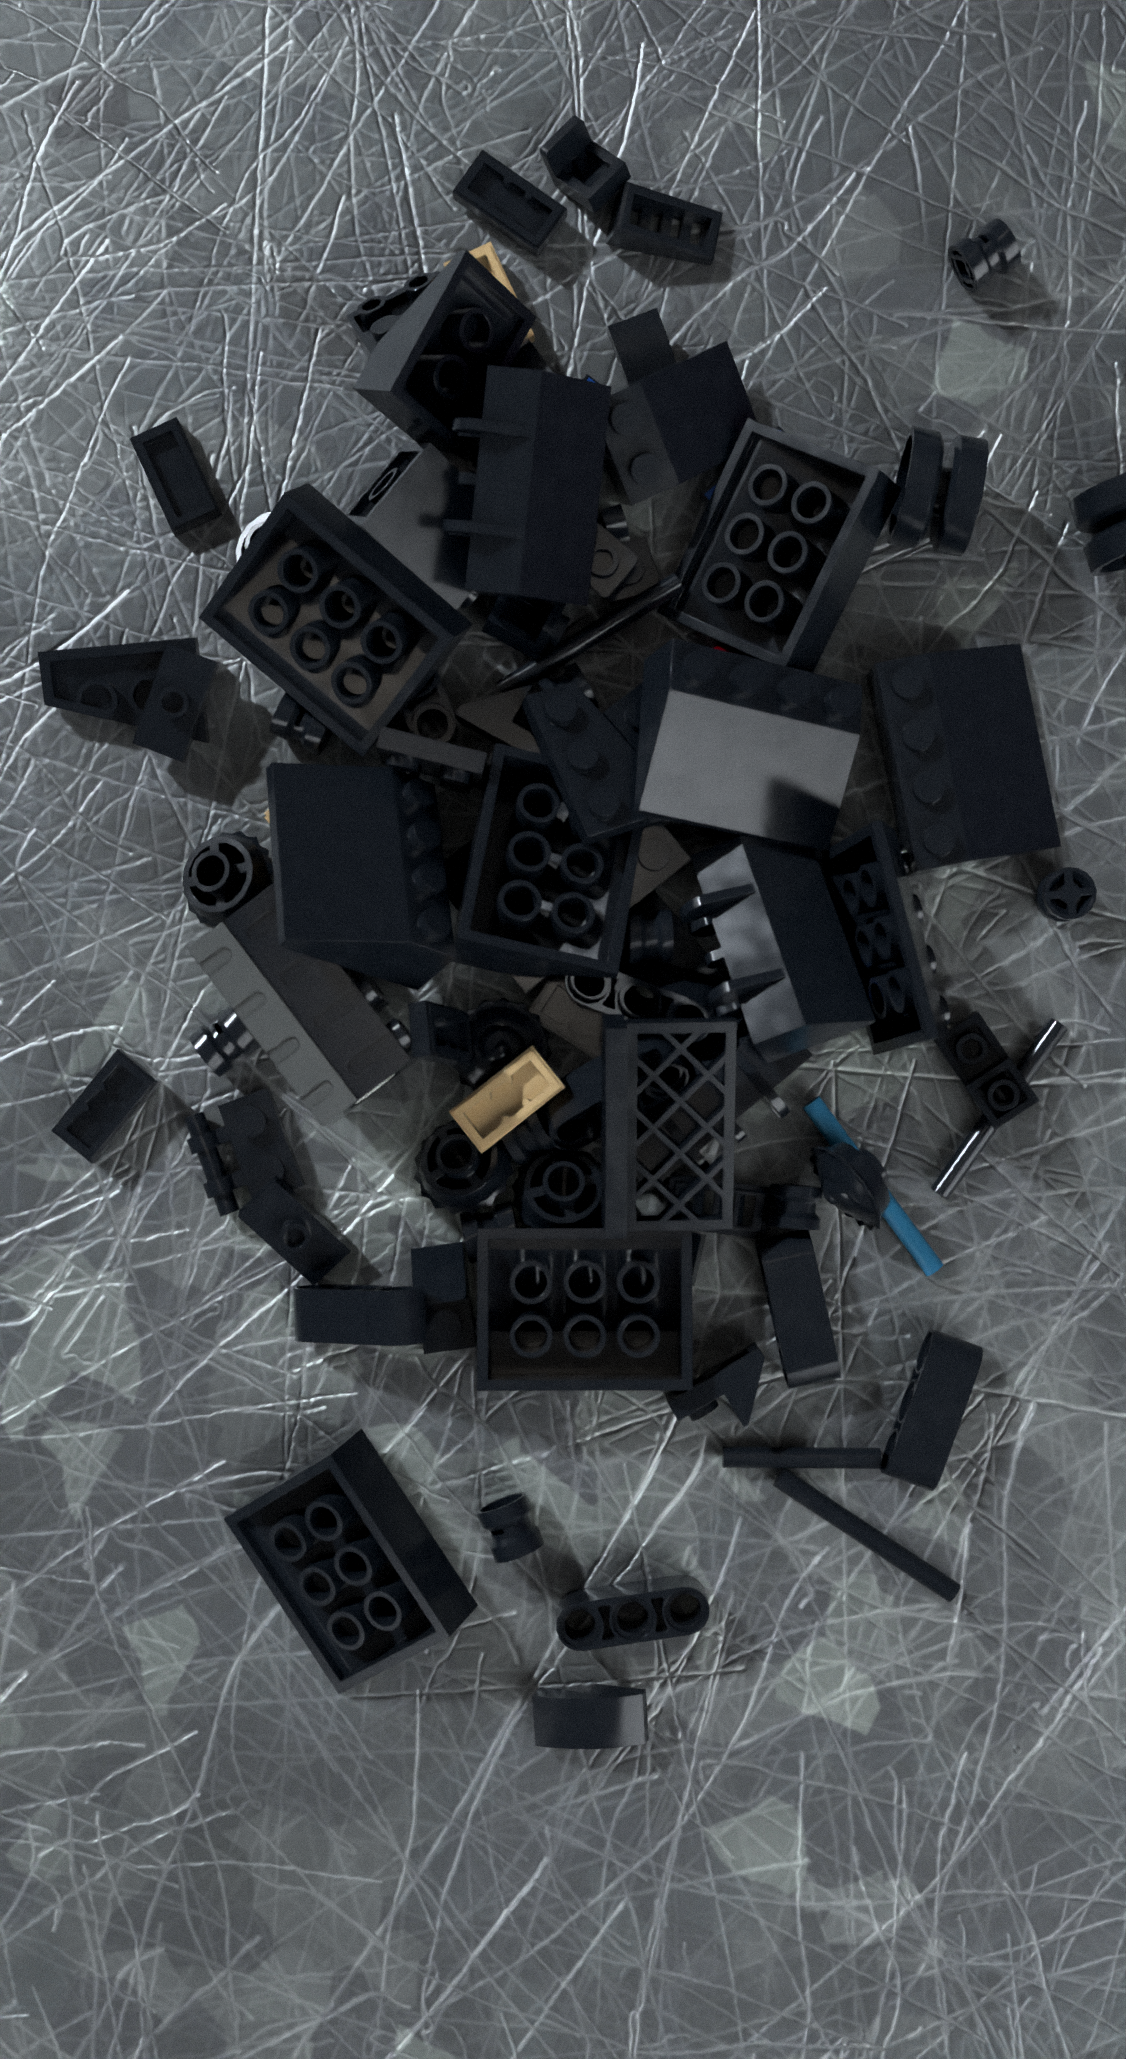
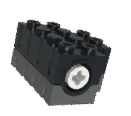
M274 883L226 918V923L221 922L187 948L321 1127L335 1124L364 1102L367 1097L372 1096L418 1061L417 1058H413L411 1051L412 1040L410 1031L400 1019L393 1018L389 1021L390 1018L383 1009L391 1003L373 979H369L367 976L364 977L362 973L358 976L352 969L279 946Z

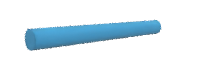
M817 1096L803 1107V1110L830 1146L844 1142L859 1150L820 1096ZM889 1191L890 1203L882 1217L925 1275L930 1276L944 1264Z

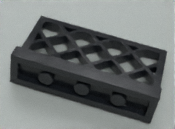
M602 1014L601 1222L605 1239H627V1232L733 1230L737 1021L735 1017L625 1019L624 1014ZM723 1032V1051L707 1066L687 1048L702 1033ZM672 1033L687 1034L679 1041ZM637 1034H662L674 1047L651 1067L637 1054ZM682 1053L700 1073L678 1093L659 1074ZM637 1065L646 1072L638 1082ZM723 1065V1079L721 1081L714 1073ZM709 1079L722 1092V1103L707 1118H704L687 1099ZM654 1080L673 1099L653 1119H650L637 1106V1096ZM681 1106L699 1125L678 1145L659 1126ZM637 1118L645 1124L638 1133ZM722 1118V1132L720 1133L714 1125ZM706 1132H709L721 1144V1155L704 1170L686 1151ZM654 1133L672 1151L651 1171L637 1158V1147ZM681 1158L699 1176L677 1196L659 1177ZM636 1169L644 1176L637 1185ZM720 1170L721 1185L713 1178ZM707 1183L720 1195V1214H696L686 1202ZM652 1184L671 1201L658 1215L636 1216V1199ZM680 1209L685 1215L674 1214Z

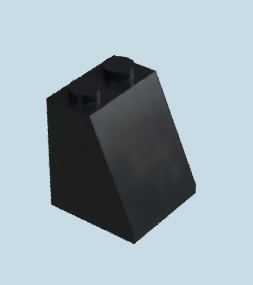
M431 443L403 444L345 515L456 610L459 607L465 609L479 596L465 590L470 539L450 536L448 532H442V526L445 519L472 521L475 487L458 485L459 473L461 472Z

